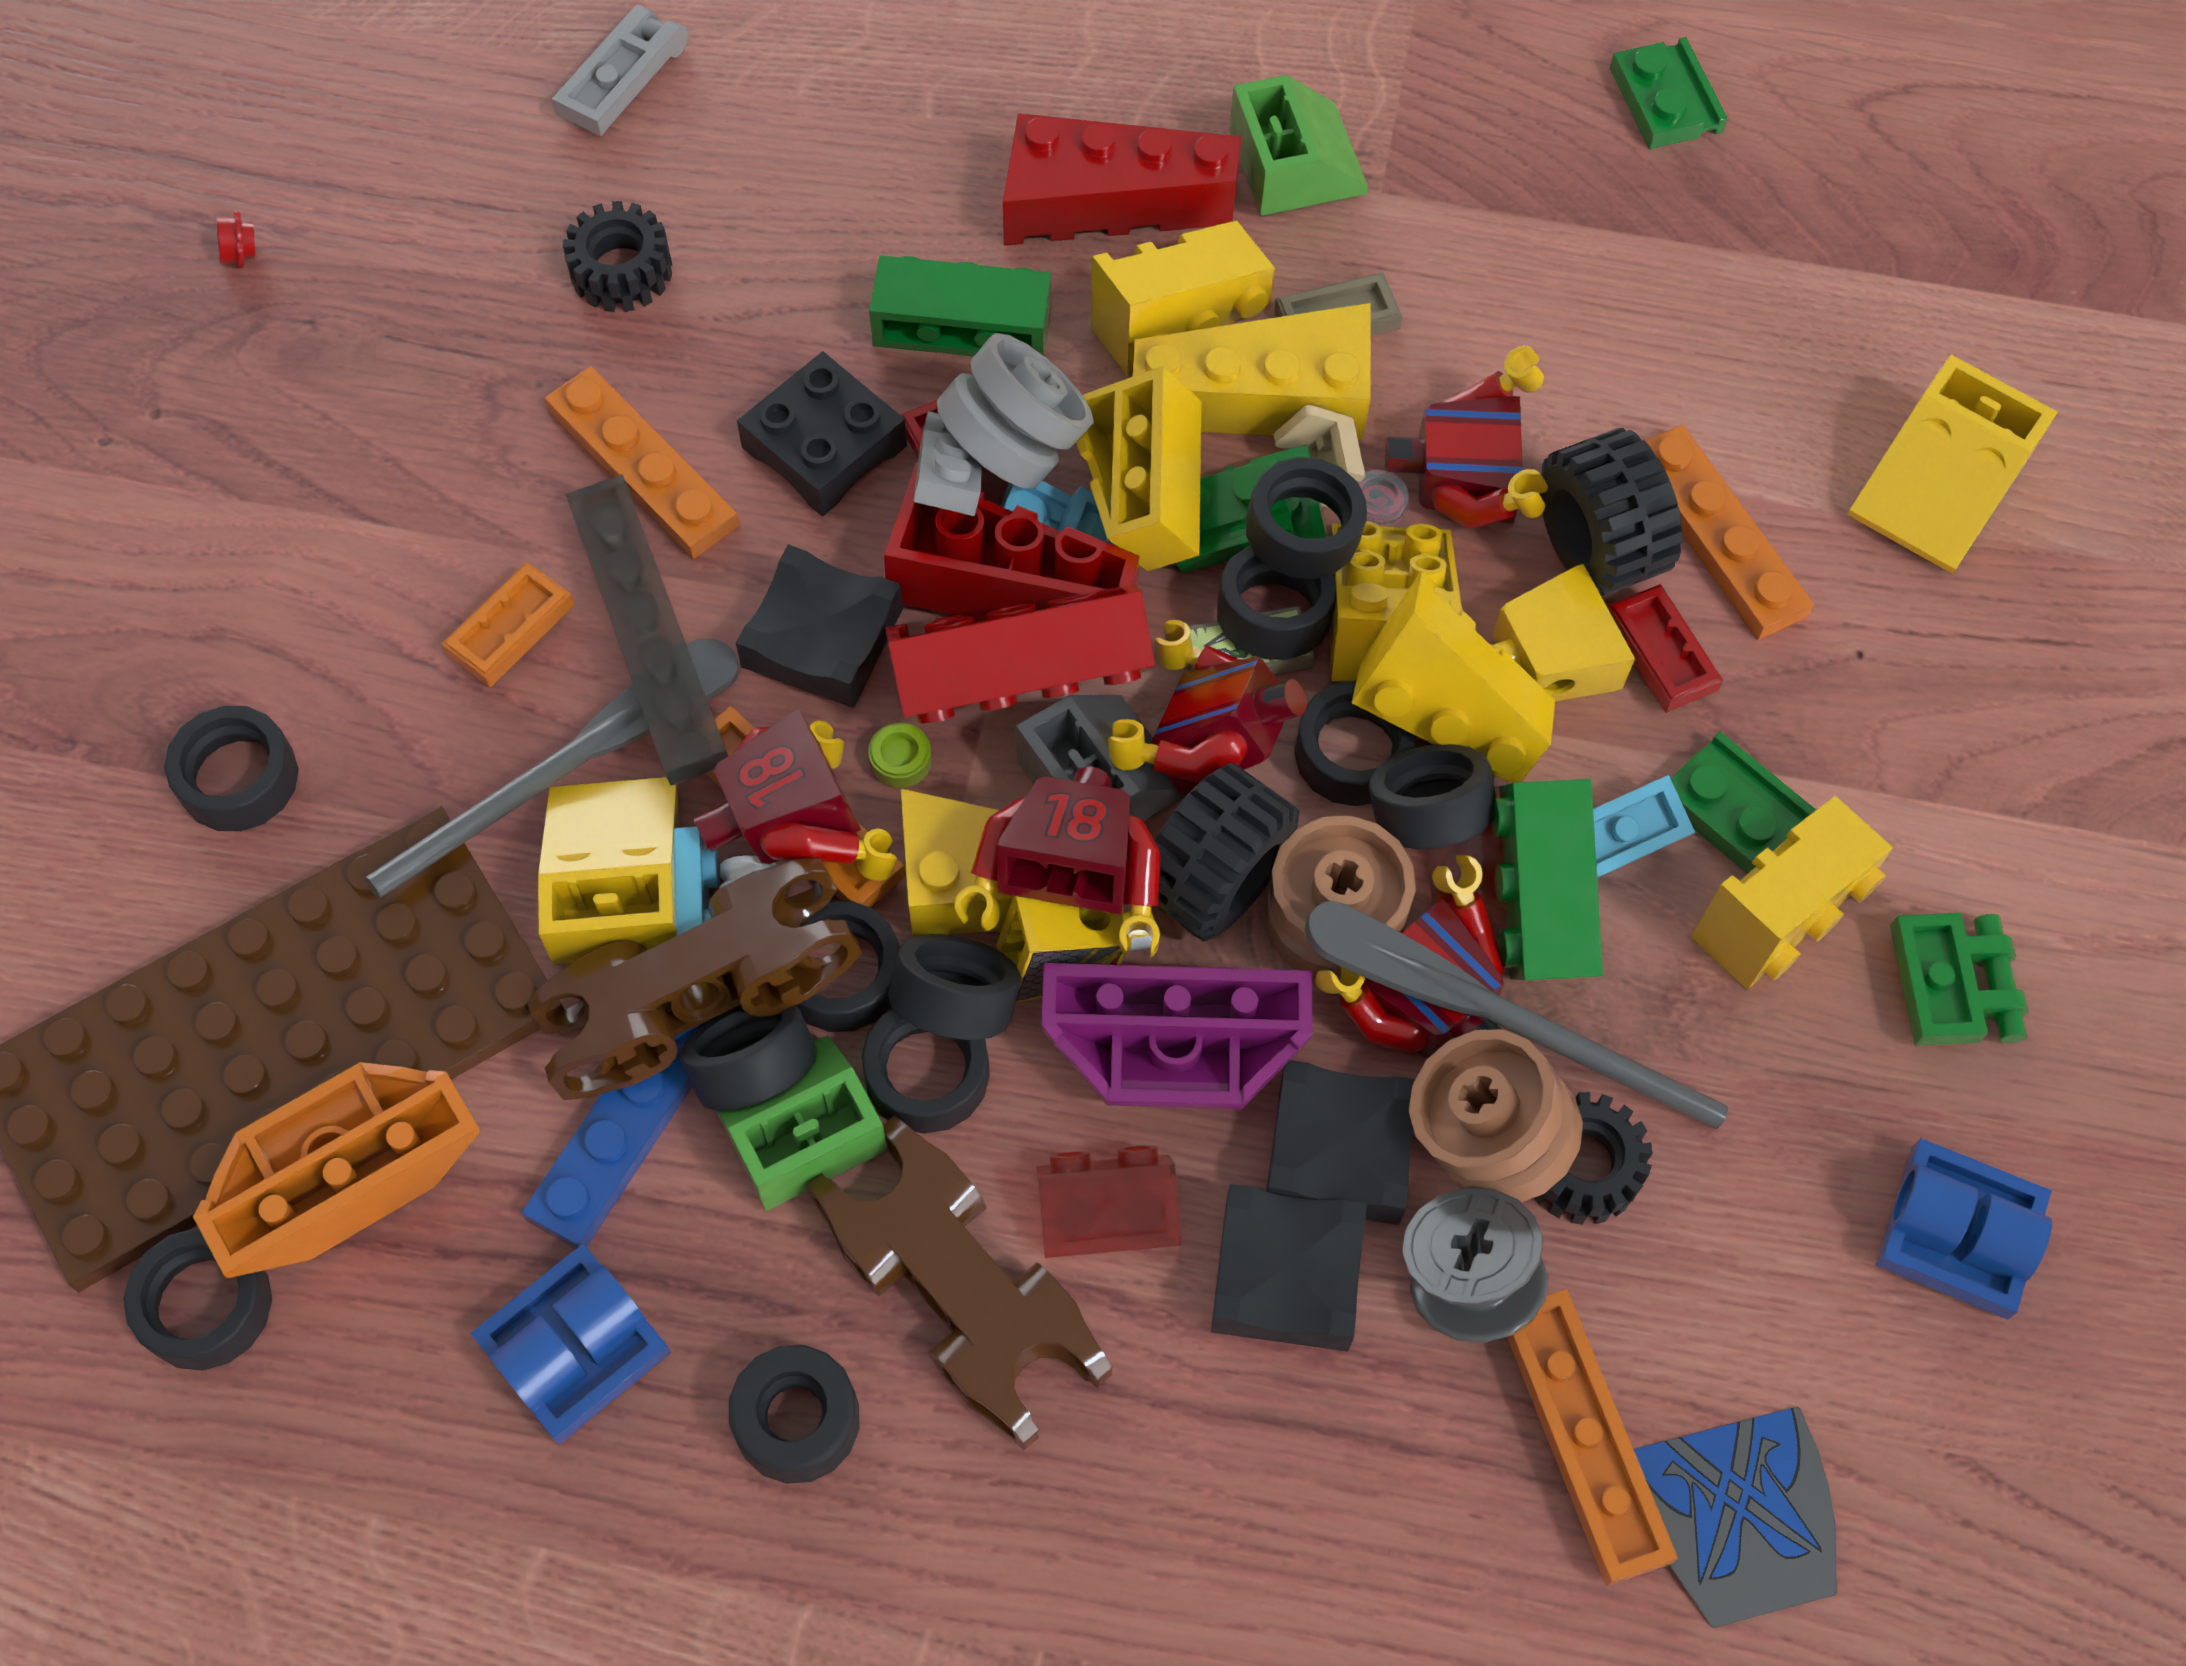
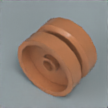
M1351 815L1325 816L1300 826L1280 846L1272 868L1270 888L1265 904L1267 933L1279 955L1297 970L1312 971L1313 977H1316L1318 971L1330 970L1340 981L1342 973L1339 965L1317 954L1307 940L1305 924L1308 916L1319 904L1335 901L1346 904L1402 933L1416 891L1413 863L1398 839L1380 825Z
M1503 1029L1474 1030L1449 1040L1425 1061L1412 1085L1409 1115L1415 1136L1461 1189L1466 1187L1495 1189L1517 1198L1520 1202H1524L1545 1194L1568 1173L1580 1150L1583 1120L1574 1095L1558 1077L1557 1072L1546 1057L1528 1039Z

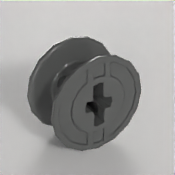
M1469 1187L1440 1194L1417 1211L1405 1230L1402 1253L1409 1275L1412 1277L1410 1291L1417 1313L1433 1330L1457 1341L1486 1343L1512 1336L1533 1321L1546 1300L1548 1273L1541 1257L1543 1237L1535 1216L1517 1198L1495 1189Z

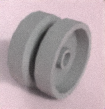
M995 333L970 360L972 374L961 373L937 399L938 413L947 430L982 466L1001 479L1018 487L1035 489L1059 462L1057 449L1069 450L1093 424L1092 411L1080 391L1046 357L1026 343L1010 335Z

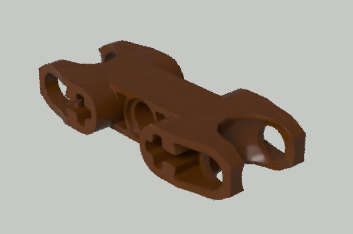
M821 858L797 859L749 873L716 891L710 899L708 906L711 916L710 920L649 950H646L639 942L632 940H617L605 944L579 957L561 972L543 983L527 1003L531 1017L538 1022L545 1034H567L583 1029L580 1035L553 1054L550 1062L545 1067L548 1082L563 1100L584 1099L633 1086L663 1071L672 1064L678 1052L674 1037L739 1005L748 1014L758 1017L781 1013L782 1010L811 998L824 986L846 972L862 954L858 941L846 921L827 919L801 927L802 923L823 909L837 891L833 878ZM802 880L817 881L811 889L785 898L786 891L796 882ZM830 943L841 944L839 949L829 956L823 958L808 956L824 945ZM573 997L581 1000L566 1010L556 1013L547 1012L549 1006L559 999ZM600 1061L596 1070L582 1077L567 1076L568 1072L577 1067Z
M893 1116L883 1124L889 1153L900 1166L902 1175L901 1180L890 1194L875 1201L856 1200L842 1191L832 1179L826 1178L821 1173L806 1185L809 1196L830 1227L844 1259L876 1295H882L902 1277H905L952 1332L928 1352L935 1366L970 1409L986 1418L1022 1450H1025L1039 1438L1037 1435L1039 1429L1032 1421L1031 1414L1020 1401L1014 1388L1016 1378L1026 1365L1040 1358L1060 1359L1075 1369L1085 1381L1091 1382L1096 1388L1112 1375L1113 1366L1094 1339L1081 1315L1077 1303L1046 1268L1036 1262L1013 1282L1008 1278L965 1228L967 1224L986 1210L985 1202L977 1189L944 1151L929 1143L899 1118Z

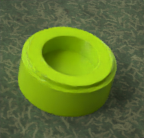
M907 723L889 724L878 730L870 741L868 748L870 767L874 776L881 783L893 788H907L919 783L928 774L932 764L931 746L926 734L918 727Z

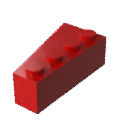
M1018 113L1002 202L1004 246L1024 244V237L1050 234L1052 242L1074 240V232L1107 229L1108 236L1130 235V230L1138 226L1156 225L1161 232L1205 228L1232 222L1242 136Z
M917 463L884 553L885 579L900 584L902 604L953 615L973 616L974 619L987 621L986 613L999 607L1035 604L1037 611L1049 608L1048 601L1057 597L1133 584L1136 587L1138 586L1139 555L1069 526L1062 531L1041 523L1038 520V513L1016 505L1014 510L1011 511L985 500L984 491L980 490L975 516L913 502Z
M1133 584L1057 597L1048 601L1049 608L1037 611L1035 604L999 607L986 613L987 621L977 623L974 622L973 616L961 617V614L941 617L936 618L933 623L925 625V633L909 635L907 623L885 627L904 718L917 715L918 723H933L954 717V707L979 702L981 711L997 710L1017 704V694L1041 690L1043 698H1054L1078 692L1080 690L1078 682L1103 677L1104 685H1118L1140 679V669L1155 666L1141 590Z

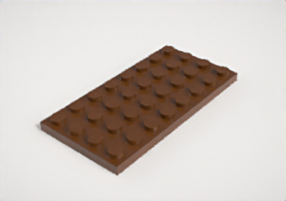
M442 806L0 1044V1147L70 1287L79 1293L139 1259L148 1249L168 1235L195 1227L197 1224L193 1216L201 1200L206 1199L214 1174L235 1133L359 1062L406 1067L425 1072L429 1070L447 1072L452 1080L541 1029L538 1022L531 1017L527 1002L547 979L465 843L381 899H378L372 893L364 878L451 821ZM557 1000L549 1006L547 1012L556 1013L565 1009L560 1000Z

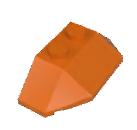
M359 1062L236 1132L214 1174L206 1199L201 1200L193 1218L226 1278L309 1261L433 1189L481 1130L447 1072L435 1070L425 1072L406 1067Z

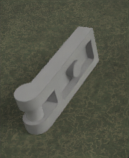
M641 5L635 6L552 98L555 113L602 136L670 57H678L684 51L688 41L687 28L672 20L663 23L657 20L655 12Z
M928 411L920 443L913 502L975 516L981 489L982 465L957 442L947 430L940 415Z

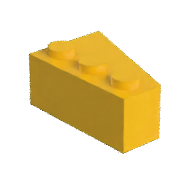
M1238 221L1180 234L1179 244L1157 249L1152 242L1136 245L1134 250L1136 255L1113 260L1107 252L1092 256L1091 329L1126 376L1133 374L1135 339L1229 325L1241 318L1248 319L1256 316L1271 303L1275 267Z
M1164 366L1083 394L1092 411L1094 422L1076 444L1080 455L1087 461L1093 478L1089 484L1107 539L1117 547L1139 555V565L1147 572L1199 556L1202 401Z
M1421 571L1362 657L1352 704L1433 745L1454 744L1471 747L1485 755L1491 765L1493 775L1509 783L1522 782L1551 745L1555 699L1503 649L1497 652L1475 631L1476 623L1463 610L1457 613L1434 591L1435 583Z
M901 789L908 904L913 938L919 935L930 934L951 935L989 932L985 931L981 926L982 914L986 909L987 902L975 903L969 910L968 920L964 924L957 916L955 898L965 887L974 885L977 875L970 872L986 821L999 810ZM996 881L992 896L999 904L1001 915L996 927L990 931L1002 930L1013 895L997 893Z
M1836 796L1832 797L1792 828L1786 835L1788 838L1773 852L1767 848L1756 856L1752 861V864L1756 867L1739 881L1732 875L1721 883L1690 936L1747 990L1765 974L1772 981L1778 979L1801 955L1795 947L1805 937L1809 935L1818 942L1844 916V913L1838 907L1851 896L1858 903L1862 902L1887 876L1879 868L1893 847Z

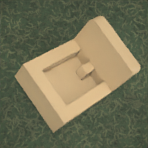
M1306 405L1273 434L1276 447L1287 450L1307 444L1312 458L1323 459L1343 468L1358 483L1366 477L1352 417L1321 407Z

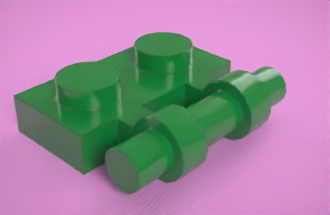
M1961 913L1897 915L1891 923L1890 929L1915 1046L1980 1043L1988 1034L1985 1018L1996 1021L1999 1038L2002 1043H2016L2027 1038L2023 1016L2029 1011L2024 991L2016 988L2011 962L2016 958L2012 938L2004 935L2001 919L1998 914H1984L1974 919L1973 922L1977 936H1966ZM1976 963L1977 966L1984 967L1989 990H1978L1973 964Z

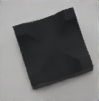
M824 351L819 353L737 420L742 448L754 459L765 463L786 479L807 504L822 517L840 502L845 493L865 473L885 460L894 458L907 447L905 419Z
M788 544L778 562L773 580L760 607L752 619L744 626L736 641L741 668L854 708L888 640L885 627L894 626L903 610L900 584L882 577H868L844 571L818 559L806 550Z
M1290 1060L1284 1066L1281 1078L1267 1192L1305 1199H1344L1366 1202L1365 1220L1399 1225L1406 1210L1413 1136L1409 1106L1412 1085L1415 1079L1398 1076L1371 1077L1331 1071L1306 1062Z
M1230 1184L1226 1200L1211 1333L1348 1352L1355 1334L1359 1268L1367 1203L1344 1199L1316 1200L1296 1198L1263 1191L1254 1187Z

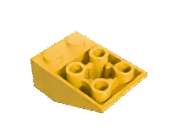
M1951 354L1920 398L1847 515L1953 574L2025 466L2058 412Z
M1366 521L1360 543L1351 561L1332 574L1336 581V602L1329 639L1331 681L1348 682L1357 680L1362 657L1421 571L1435 583L1434 591L1457 613L1462 611L1451 530L1439 529L1429 524L1389 527L1379 526L1376 523ZM1332 523L1331 536L1340 531L1341 524Z
M677 776L553 786L549 788L538 872L539 936L553 965L570 964L579 957L617 940L636 941L643 945L646 950H649L676 936L674 828H679Z

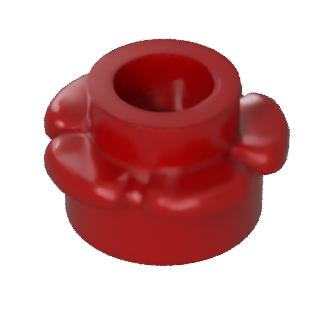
M234 211V217L216 216L220 263H238V268H243L244 257H255L253 223L241 222L239 211Z

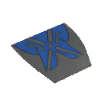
M1799 1407L1633 1449L1678 1556V1560L1670 1564V1567L1711 1627H1720L1836 1595V1530L1830 1490L1819 1451Z

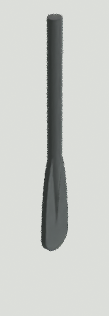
M700 639L691 642L653 668L612 700L581 730L574 740L364 878L372 893L378 899H381L588 760L625 747L661 729L730 687L737 678L738 659L735 652L727 644L715 639Z
M1335 901L1321 903L1313 909L1306 920V937L1314 951L1324 959L1347 970L1428 1003L1460 1013L1483 1017L1714 1129H1718L1727 1116V1105L1491 992L1475 978L1442 956L1346 904Z

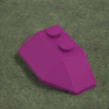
M1044 963L1042 1032L1106 1105L1243 1109L1312 1038V971Z

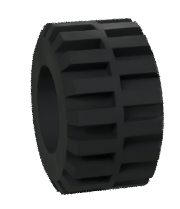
M1616 428L1548 454V458L1544 459L1542 463V473H1540L1548 485L1547 491L1540 493L1545 503V509L1542 514L1550 541L1567 571L1575 566L1584 564L1602 597L1671 571L1675 567V562L1679 560L1681 555L1680 543H1682V527L1678 502L1663 465L1645 440H1641L1638 434L1632 430L1626 431L1624 428Z
M1226 764L1209 774L1182 800L1154 840L1161 856L1158 906L1155 907L1203 942L1226 931L1249 909L1270 882L1272 868L1280 846L1297 829L1300 815L1297 807L1236 764Z

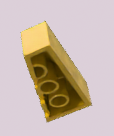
M1371 303L1135 339L1133 376L1161 366L1167 368L1202 401L1201 433L1273 436L1280 427L1304 406L1313 405L1352 417L1358 440H1363L1371 400Z

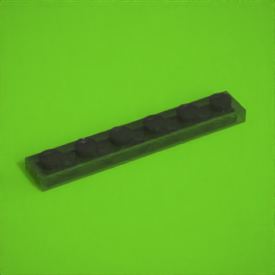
M623 474L565 494L670 786L715 770L717 763L728 757Z

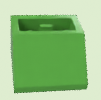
M1288 75L1233 85L1229 132L1232 136H1242L1240 162L1260 216L1367 194L1368 185L1335 102Z
M828 1035L814 1041L817 1048L814 1065L801 1080L786 1091L762 1103L743 1109L715 1110L765 1211L808 1191L806 1185L821 1173L826 1178L832 1179L888 1151L883 1124L853 1067Z

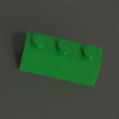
M879 255L869 308L873 346L974 357L992 335L1000 333L1010 335L1026 343L1041 355H1045L1051 315V272L1034 271L1024 267L1013 269L983 266L971 262L953 263L924 260L913 256L894 257Z
M1591 779L1513 782L1499 786L1500 798H1493L1494 821L1491 824L1494 836L1502 837L1504 863H1497L1495 868L1496 896L1499 902H1506L1507 928L1500 929L1498 939L1503 968L1510 967V980L1603 976Z

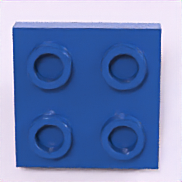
M1920 1138L1912 1146L1875 1266L2008 1320L2018 1312L2026 1281L2035 1273L2046 1251L2052 1230V1219L2046 1216L2045 1213L2052 1190Z
M584 1243L470 1333L558 1445L671 1354L667 1344L649 1324L627 1292L613 1275L598 1262Z

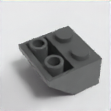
M1068 695L1016 725L1017 761L1033 784L1037 779L1043 777L1072 781L1075 772L1079 768L1085 766L1099 768L1110 777L1111 788L1122 789L1130 795L1129 815L1141 818L1143 821L1189 794L1181 795L1166 774L1152 771L1154 764L1144 762L1139 768L1125 771L1113 765L1109 757L1108 738L1113 737V723L1120 719H1131L1142 724L1122 695ZM1143 725L1145 743L1150 744L1153 737Z

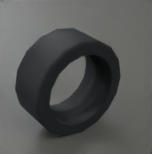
M1296 457L1280 461L1260 475L1252 490L1246 515V537L1254 554L1275 571L1289 577L1307 579L1331 575L1351 561L1360 543L1367 520V501L1358 482L1343 468L1319 458ZM1292 497L1311 498L1325 504L1338 516L1341 522V529L1335 535L1322 539L1300 538L1286 532L1273 520L1270 509L1275 503Z
M1248 546L1230 558L1221 574L1217 601V621L1225 637L1240 650L1257 657L1286 660L1306 655L1322 643L1331 627L1336 602V581L1332 574L1316 579L1289 577L1269 568L1254 554L1252 547ZM1264 584L1283 585L1298 591L1310 602L1312 608L1303 614L1288 618L1271 617L1252 609L1242 600L1240 595L1255 586Z
M1356 680L1332 684L1312 697L1307 704L1306 712L1300 718L1294 754L1300 775L1314 792L1334 803L1361 806L1372 804L1368 786L1372 773L1377 768L1358 771L1342 768L1330 761L1320 750L1318 743L1319 734L1324 725L1334 719L1350 716L1373 722L1380 726L1391 739L1392 749L1388 759L1404 751L1414 749L1417 736L1352 704Z
M223 705L196 715L180 727L168 745L164 764L169 788L181 805L197 823L216 831L241 832L265 824L282 811L295 792L299 771L294 751L282 730L267 714L248 706ZM238 741L257 742L267 750L268 763L259 779L244 791L228 796H208L198 788L196 783L198 770L206 758L220 747Z
M1454 744L1425 745L1404 751L1384 761L1372 773L1368 787L1375 822L1398 839L1405 848L1416 850L1438 849L1459 844L1482 833L1494 821L1493 798H1496L1491 765L1484 754L1471 747Z
M851 900L830 901L823 909L802 923L801 927L827 919L834 921L845 920L854 936L866 940L873 946L878 957V972L874 981L864 991L847 998H826L814 994L811 998L796 1006L800 1009L805 1023L828 1032L855 1031L876 1022L882 1014L891 1008L888 991L900 944L890 923L873 908Z
M946 934L919 935L905 941L899 949L888 997L892 1009L899 1016L923 1031L953 1039H988L1006 1031L1013 1014L1022 978L1017 965L1004 953L985 943L962 936Z
M740 1005L712 1018L695 1030L683 1044L679 1058L703 1106L716 1111H728L762 1103L789 1089L801 1080L814 1065L817 1048L801 1011L796 1005L782 1010L781 1013L762 1017L748 1014Z
M891 1009L882 1014L868 1032L861 1056L867 1093L879 1114L887 1120L896 1116L912 1130L923 1134L949 1130L968 1119L984 1099L990 1077L986 1040L953 1039L964 1053L966 1064L963 1079L954 1091L942 1098L926 1101L906 1098L895 1090L888 1079V1058L891 1050L898 1042L910 1035L925 1033L926 1031L905 1021Z
M196 1228L168 1235L148 1249L129 1275L123 1301L127 1325L141 1345L176 1368L203 1371L228 1364L252 1347L267 1324L272 1304V1294L269 1276L265 1270L236 1276L239 1286L236 1305L223 1324L209 1334L194 1339L178 1338L168 1332L160 1321L158 1312L164 1290L174 1276L190 1265L207 1260L216 1261L200 1229Z

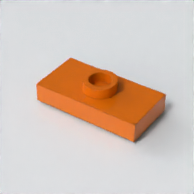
M526 562L441 643L445 655L491 688L575 606L572 594L529 562Z

